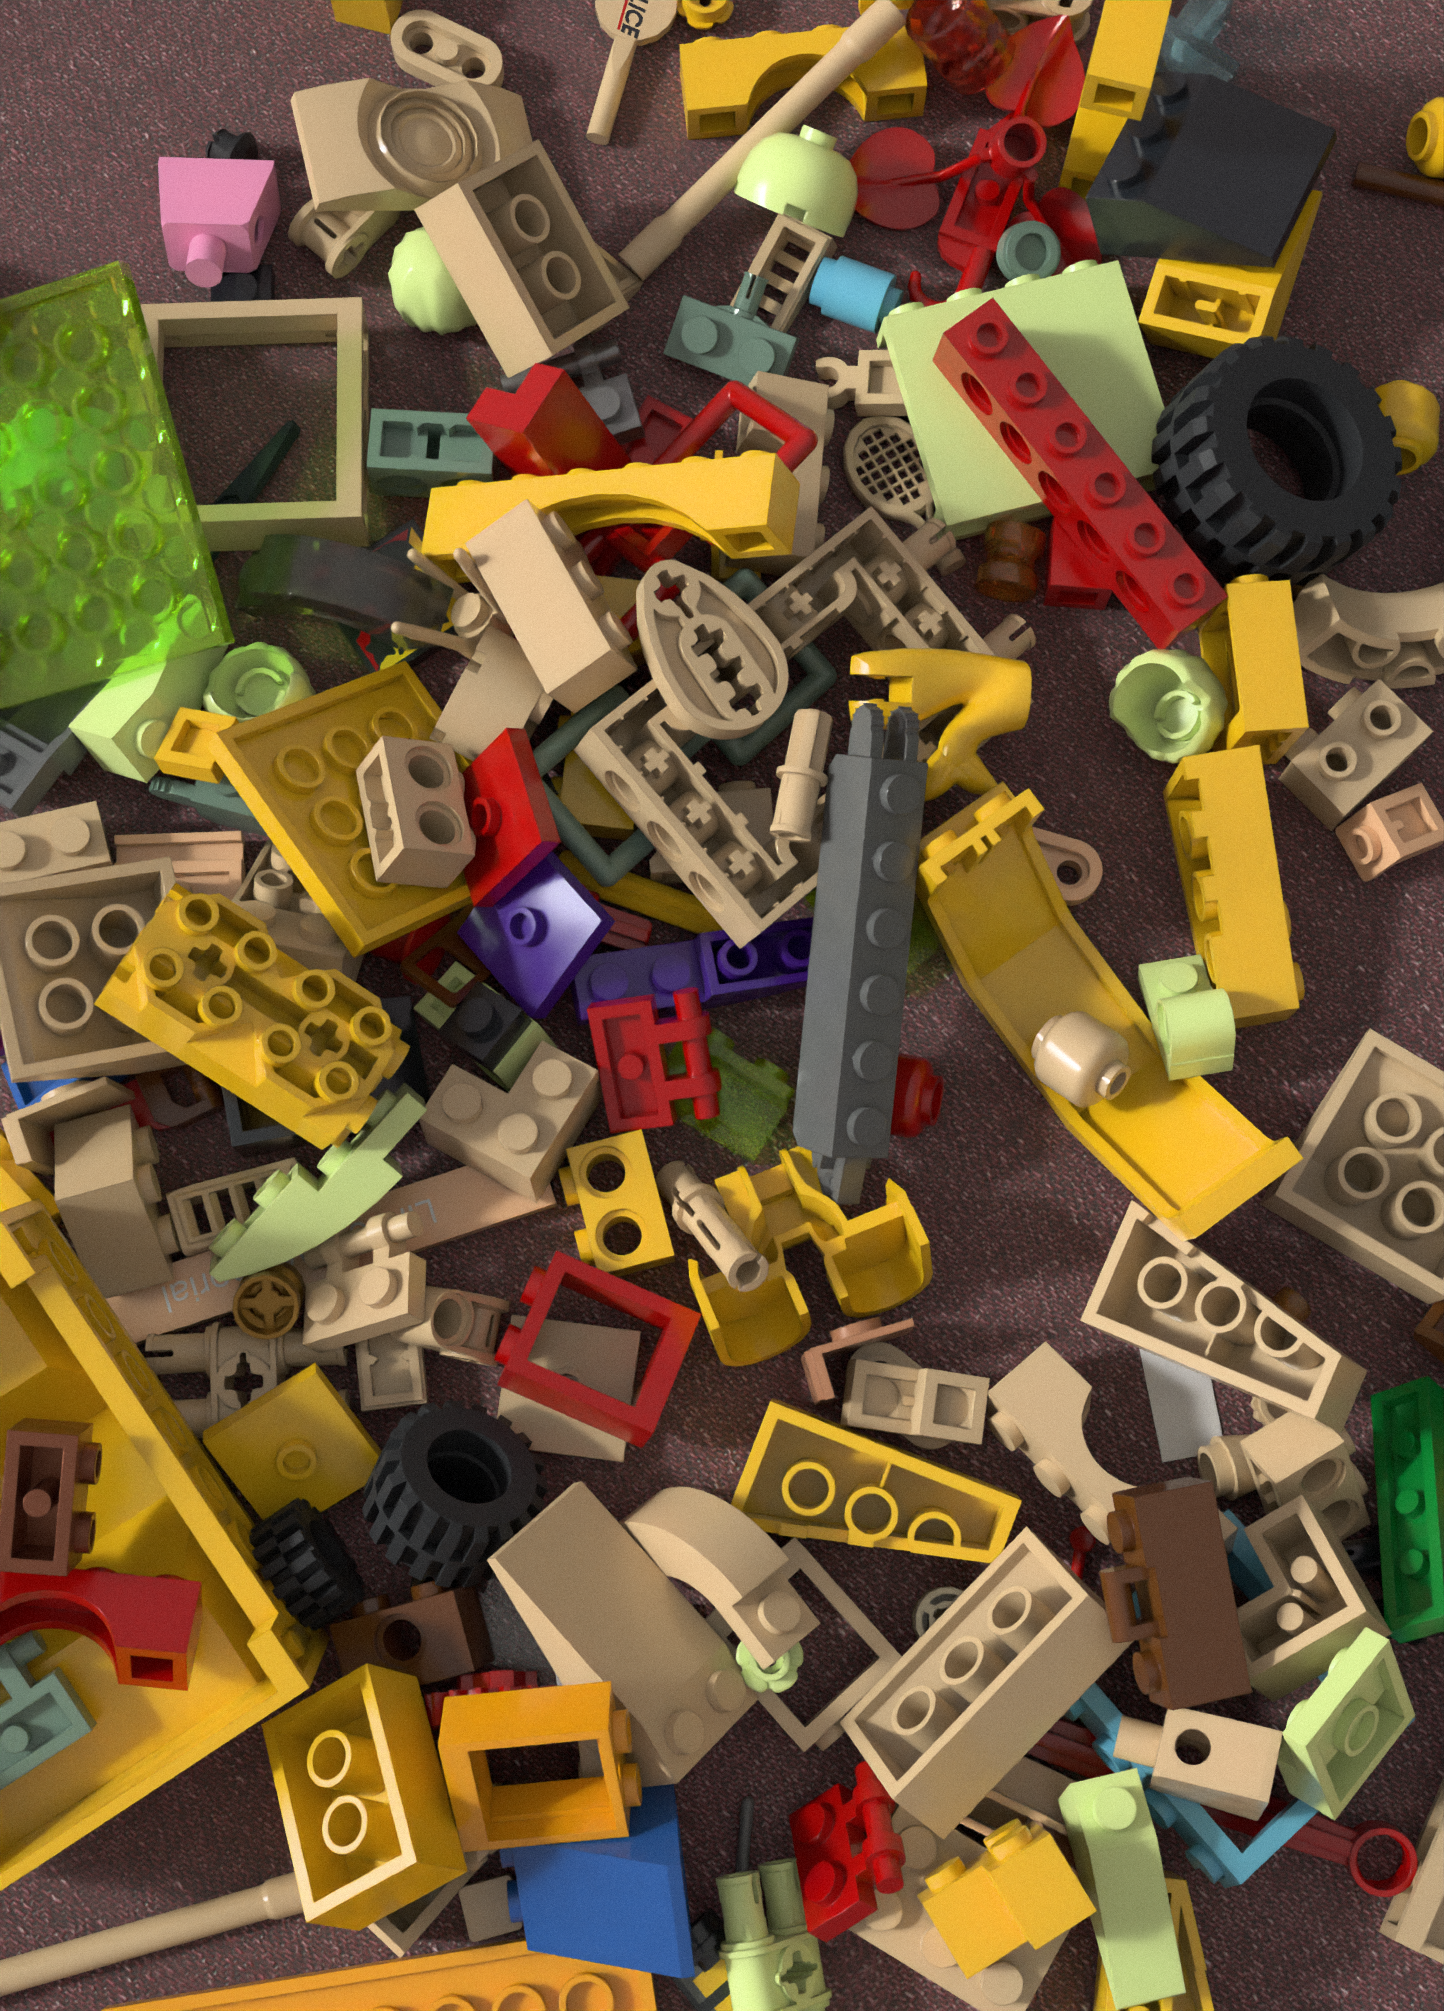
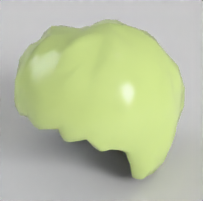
M424 226L414 231L406 232L402 242L394 249L392 267L388 272L394 305L401 314L402 319L410 327H417L424 333L436 331L440 335L449 332H459L464 327L478 324Z
M255 642L246 647H238L223 657L218 667L213 669L209 675V684L203 694L202 703L206 712L237 717L239 723L316 695V692L310 684L307 673L290 652L280 646L268 645L265 642Z
M1153 649L1136 656L1131 660V663L1118 673L1116 685L1111 690L1109 697L1110 718L1125 729L1127 735L1135 742L1136 746L1141 748L1152 759L1172 764L1180 763L1182 758L1186 756L1204 754L1213 747L1215 738L1224 729V714L1228 707L1225 690L1205 659L1200 656H1193L1183 649Z

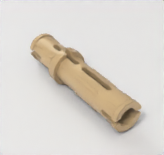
M673 1161L663 1166L656 1177V1186L658 1192L672 1206V1216L680 1229L696 1237L706 1253L726 1276L732 1288L735 1289L738 1286L739 1291L747 1292L759 1287L767 1277L769 1265L766 1258L755 1249L740 1227L727 1214L725 1202L720 1193L710 1184L702 1183L693 1167L689 1164L685 1167L683 1161Z

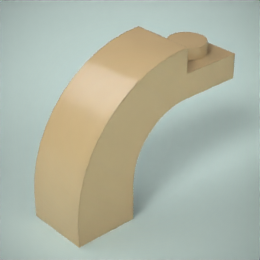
M669 1487L654 1494L619 1521V1524L666 1576L677 1578L691 1585L715 1606L763 1670L777 1661L820 1624L816 1616L779 1570L790 1559L754 1521L717 1496L691 1487Z

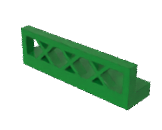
M1428 1376L1370 1395L1384 1618L1392 1633L1389 1636L1400 1644L1444 1632V1389Z

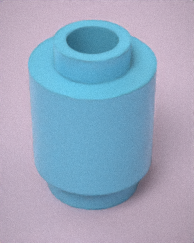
M825 256L815 275L810 291L809 303L821 307L822 315L876 334L881 327L883 318L901 305L904 291L895 288L897 275L845 256H840L838 260Z

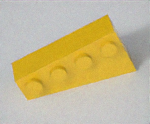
M772 1398L731 1505L754 1521L763 1531L777 1533L782 1536L804 1539L807 1537L844 1542L856 1546L881 1547L910 1551V1553L992 1563L1004 1550L1022 1500L1015 1493Z

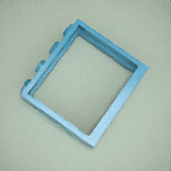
M1228 1509L1223 1514L1238 1528L1233 1550L1227 1556L1230 1577L1251 1601L1274 1586L1244 1531L1246 1527ZM1135 1590L1132 1593L1136 1618L1138 1619L1141 1614ZM1328 1671L1318 1676L1322 1682L1328 1676ZM1095 1682L1065 1714L1071 1721H1075L1079 1717L1097 1738L1092 1743L1095 1752L1114 1773L1137 1768L1151 1818L1163 1829H1168L1170 1826L1175 1829L1190 1847L1185 1851L1186 1858L1194 1869L1200 1868L1213 1884L1219 1881L1224 1888L1241 1885L1318 1812L1315 1808L1295 1797L1239 1850L1200 1804L1149 1788L1153 1772L1152 1767L1113 1757L1123 1714Z

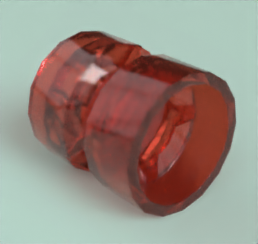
M914 0L907 12L905 24L907 35L924 56L933 62L934 68L958 94L971 95L993 85L1007 71L1014 58L1016 48L1014 37L998 16L989 10L988 3L985 0Z

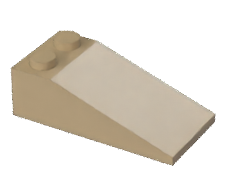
M582 1481L575 1482L487 1559L563 1686L611 1681L616 1709H628L632 1751L631 1753H625L627 1763L638 1762L642 1787L677 1784L759 1699L754 1690L745 1684L741 1676L742 1670L722 1638Z

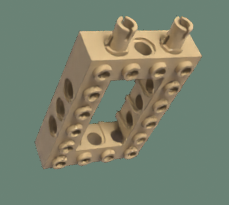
M872 506L747 604L777 638L787 661L843 616L848 619L873 651L900 648H934L976 652L1017 659L1025 651L1034 647L1036 643V637L1031 627L1014 641H1010L1009 636L1026 623L1023 618L1016 614L1006 616L1002 623L982 639L929 576L926 570L944 556L951 554L956 548V540L951 531L947 532L934 544L929 543L946 526L942 521L937 518L928 519L921 528L902 543ZM713 639L705 642L700 641L692 649L698 657L708 653L713 658L712 655L719 647ZM731 665L724 669L717 666L711 677L716 684L723 681L731 684L737 673ZM652 679L590 728L576 746L574 752L733 942L741 949L817 886L826 793L817 800L810 842H791L773 836L766 844L761 846L745 827L749 822L741 812L735 815L703 777L706 773L705 768L699 761L693 765L681 751L680 747L697 735V733L687 728L674 716ZM735 692L736 695L729 702L730 705L733 706L745 695L739 696ZM962 704L953 705L919 722L917 762L926 763L930 756L938 749L939 740L945 728L962 709ZM990 737V738L984 740V741L978 746V749H979L982 745H984L988 740H990L992 737Z

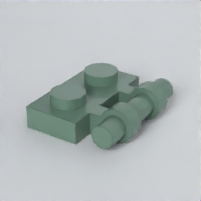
M30 1630L0 1646V1681L12 1697L0 1705V1790L92 1731L97 1724L60 1667L35 1681L28 1670L27 1663L47 1651L46 1643L37 1630Z

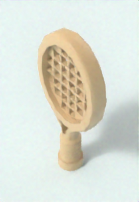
M895 416L863 418L849 431L843 447L844 474L852 492L867 509L872 506L882 518L909 523L917 529L921 528L925 522L922 518L924 514L926 521L934 516V501L924 468L919 463L921 458H916L913 454L918 448L911 424ZM880 431L883 437L877 440L873 434ZM897 435L900 441L893 444L890 438ZM870 437L872 443L866 446L863 440ZM886 441L889 447L883 450L880 444ZM911 441L914 447L910 448L907 442ZM903 445L906 451L899 454L896 448ZM876 446L879 452L872 455L869 450ZM893 451L895 457L889 460L886 454ZM865 452L868 458L862 461L859 455ZM909 455L912 461L906 464L903 458ZM882 456L885 462L878 465L876 459ZM899 461L902 466L895 470L892 464ZM872 462L875 468L868 471L865 465ZM916 465L918 471L912 474L909 468ZM888 466L891 472L884 475L882 469ZM859 468H861L864 472V474L860 476L856 471ZM905 470L908 476L901 479L898 474ZM878 472L881 478L874 481L871 475ZM922 475L924 481L918 484L915 478ZM894 476L897 482L891 485L888 479ZM868 478L870 484L865 486L861 480ZM911 480L914 486L907 489L905 483ZM884 482L887 488L880 491L877 485ZM901 486L904 492L897 495L894 489ZM874 488L876 494L873 495L869 489ZM917 490L920 497L913 499L911 493ZM890 492L893 498L887 501L883 495ZM907 496L910 502L903 505L900 499ZM935 535L936 537L929 542L930 544H934L936 541H938L937 535ZM955 548L951 554L944 556L935 565L940 574L946 576L961 568L966 563V558L960 549Z

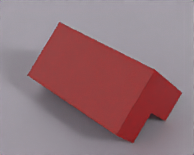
M535 362L515 394L486 387L466 417L467 421L512 477L519 474H531L538 477L564 475L576 468L594 471L622 469L625 465L633 463L566 371L561 368Z

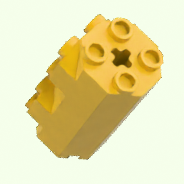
M175 882L155 910L156 914L152 920L144 926L94 1005L321 1150L330 1144L339 1148L350 1132L357 1134L372 1114L378 1100L370 1096V1094L375 1090L383 1077L390 1079L406 1057L410 1046L399 1039L402 1030L391 1023L388 1013L382 1008L379 997L335 968L329 970H309L278 950L274 939L268 934L266 923L222 894H193Z

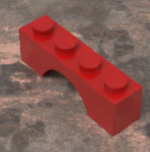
M91 1567L86 1570L74 1568L67 1576L0 1571V1646L30 1630H69L88 1637L106 1652L114 1666L118 1684L188 1691L203 1621L202 1582L185 1580L172 1574H161L155 1577L123 1574L104 1567Z

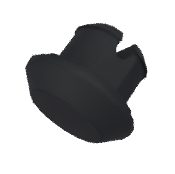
M221 129L212 135L215 142L208 141L205 149L207 158L258 159L257 143L254 135L250 132H244L236 136L226 129Z

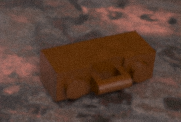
M1184 1477L1112 1493L1115 1511H1111L1107 1515L1108 1535L1114 1550L1118 1554L1123 1553L1124 1562L1129 1564L1099 1571L1112 1643L1139 1640L1141 1651L1133 1654V1671L1141 1692L1145 1695L1149 1694L1150 1702L1170 1710H1178L1252 1693L1213 1481ZM1132 1582H1135L1141 1614L1140 1620L1136 1618L1130 1586Z

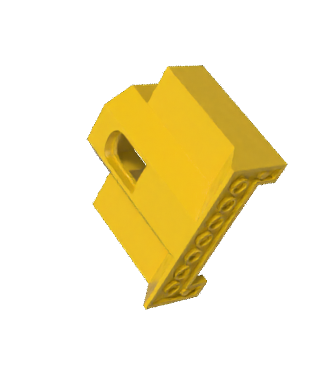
M39 1198L0 1212V1511L8 1429L24 1418L93 1423L92 1442L102 1444V1465L97 1485L88 1484L86 1511L96 1512V1535L91 1554L82 1553V1560L75 1566V1569L86 1570L91 1567H104L123 1574L152 1577L161 1574H172L185 1580L202 1582L203 1621L188 1691L118 1684L116 1672L109 1656L93 1640L69 1630H37L46 1643L47 1651L27 1663L28 1670L35 1681L60 1667L97 1724L92 1731L0 1790V1891L309 1689L330 1640L323 1627L314 1631L311 1630L310 1626L304 1627L301 1625L298 1616L292 1617L286 1610V1602L283 1598L278 1600L272 1592L275 1587L270 1580L264 1579L260 1572L263 1565L255 1560L252 1550L255 1548L250 1543L249 1536L252 1535L250 1530L255 1527V1524ZM0 1681L1 1705L12 1697Z

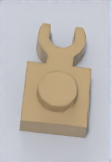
M859 350L858 366H847L844 361L835 357H824L816 360V370L819 379L837 380L834 386L829 387L827 409H838L848 401H855L857 416H908L888 350Z

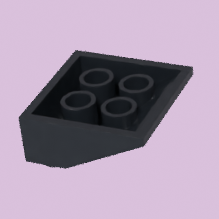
M1178 71L1155 72L1142 120L1127 119L1086 195L1100 253L1274 268L1337 140L1336 129L1211 74L1181 73Z

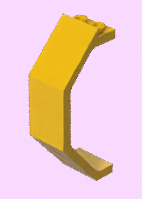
M1002 781L920 839L915 891L963 988L1065 1127L1182 1242L1197 1238L1304 1158L1288 1136L1276 1141L1266 1137L1201 1076L1169 1081L1152 1023L1073 918L1042 853L1032 826L1045 809L1029 788L1015 797ZM1084 1011L1125 1038L1129 1049L1126 1065L1130 1067L1131 1073L1126 1086L1114 1099L1107 1100L1104 1098L1095 1105L1078 1107L1046 1086L1036 1077L1035 1058L1032 1057L1031 1053L1032 1045L1044 1024L1056 1015L1064 1017L1071 1012Z

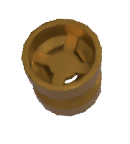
M284 1262L260 1272L243 1276L239 1288L234 1295L232 1306L235 1322L243 1332L254 1338L269 1340L281 1337L292 1328L298 1318L305 1295L303 1277L295 1266ZM273 1287L277 1288L281 1292V1295L277 1290L273 1289Z

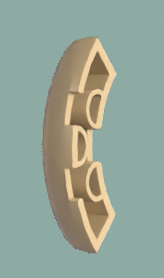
M1321 574L1315 579L1310 580L1301 589L1293 603L1301 665L1322 677L1344 684H1350L1353 678L1365 680L1380 679L1389 689L1434 685L1436 675L1444 673V582L1413 591L1377 593L1341 585L1326 575Z

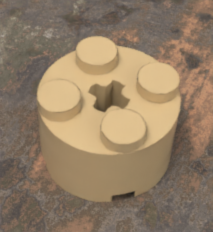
M488 625L479 641L472 659L462 673L430 736V739L436 742L453 744L455 752L472 761L506 727L525 729L530 740L537 724H540L553 700L552 697L547 695L518 640Z

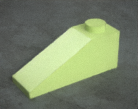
M190 594L68 726L103 770L148 783L160 769L154 758L179 708L201 709L203 694L209 684V675L213 669L218 667L231 640L198 595Z
M1137 1768L1070 1783L1059 1797L1058 1803L1081 1885L1097 1910L1090 1915L1116 2011L1185 1994L1186 1989L1158 1839Z

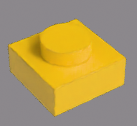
M180 707L154 759L164 774L220 784L225 773L206 746L216 732L237 725L239 721L237 717Z

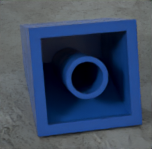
M674 1784L642 1787V1805L630 1807L629 1837L499 1849L502 1868L515 1867L516 1879L507 1880L509 1915L511 1923L523 1922L527 1949L529 1951L676 1978L695 1977L688 1889Z

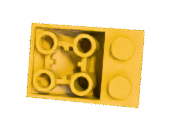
M1311 191L1274 268L1159 259L1138 321L1150 344L1216 358L1235 343L1243 344L1252 337L1272 336L1275 341L1323 195L1322 191Z

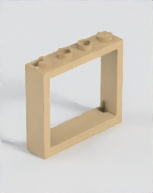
M362 297L141 304L140 329H132L130 332L132 363L134 367L139 366L138 383H129L128 387L129 411L131 419L133 421L137 420L136 437H128L126 443L128 470L130 475H135V492L126 493L124 505L127 528L136 529L145 553L369 546V474L366 467L369 443V327ZM337 342L336 501L160 506L165 347Z

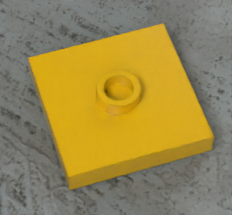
M316 1362L203 1431V1444L263 1521L296 1498L309 1501L311 1508L315 1506L321 1513L365 1486L382 1453L381 1449Z

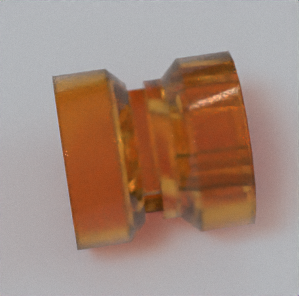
M995 521L988 524L982 545L987 556L986 561L980 564L977 569L974 584L976 590L987 597L1004 602L1019 603L1033 600L1039 580L1034 568L1035 563L1041 560L1044 554L1047 539L1045 533L1036 527L1015 521Z

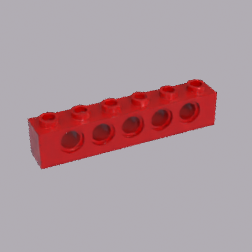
M991 298L942 334L932 360L1040 497L1092 566L1112 588L1114 594L1158 649L1167 650L1210 618L1228 595L995 299Z

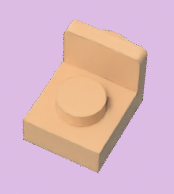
M1421 782L1370 802L1336 828V835L1361 879L1367 882L1377 878L1395 864L1443 844L1444 820Z

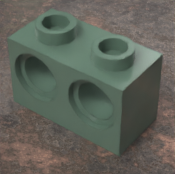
M371 408L366 467L375 495L430 498L431 488L457 486V483L463 480H477L484 483L499 481L500 461L467 421L468 413Z

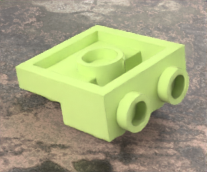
M1365 1627L1350 1647H1344L1336 1654L1330 1664L1328 1676L1313 1695L1295 1706L1288 1718L1286 1729L1282 1733L1284 1737L1281 1740L1277 1764L1289 1793L1334 1821L1415 1717L1389 1639Z

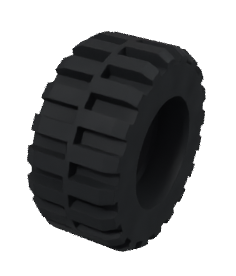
M1258 336L1249 338L1243 344L1235 343L1223 350L1172 397L1171 403L1162 411L1156 424L1158 435L1152 440L1151 460L1153 464L1159 465V468L1153 472V481L1156 494L1164 495L1167 503L1163 507V513L1172 525L1177 524L1186 536L1183 538L1192 551L1196 553L1199 550L1209 559L1206 565L1219 574L1225 575L1230 571L1236 574L1235 578L1250 574L1266 575L1269 581L1290 580L1291 587L1294 585L1305 586L1310 580L1315 579L1319 575L1329 573L1371 542L1374 536L1385 528L1392 517L1393 505L1398 502L1401 489V478L1395 475L1402 470L1401 447H1394L1392 441L1396 436V429L1390 415L1384 417L1378 405L1382 399L1372 386L1366 389L1357 379L1360 372L1348 362L1339 364L1331 358L1333 352L1320 345L1312 344L1309 348L1303 347V339L1279 336L1275 341L1272 336ZM1247 429L1267 436L1278 444L1290 457L1300 475L1305 499L1287 492L1265 473L1251 449Z

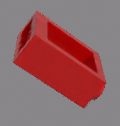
M556 1250L547 1270L536 1265L534 1266L519 1302L530 1306L522 1328L509 1324L500 1343L494 1361L505 1365L497 1385L642 1448L655 1431L702 1314ZM559 1285L662 1329L631 1405L527 1360Z

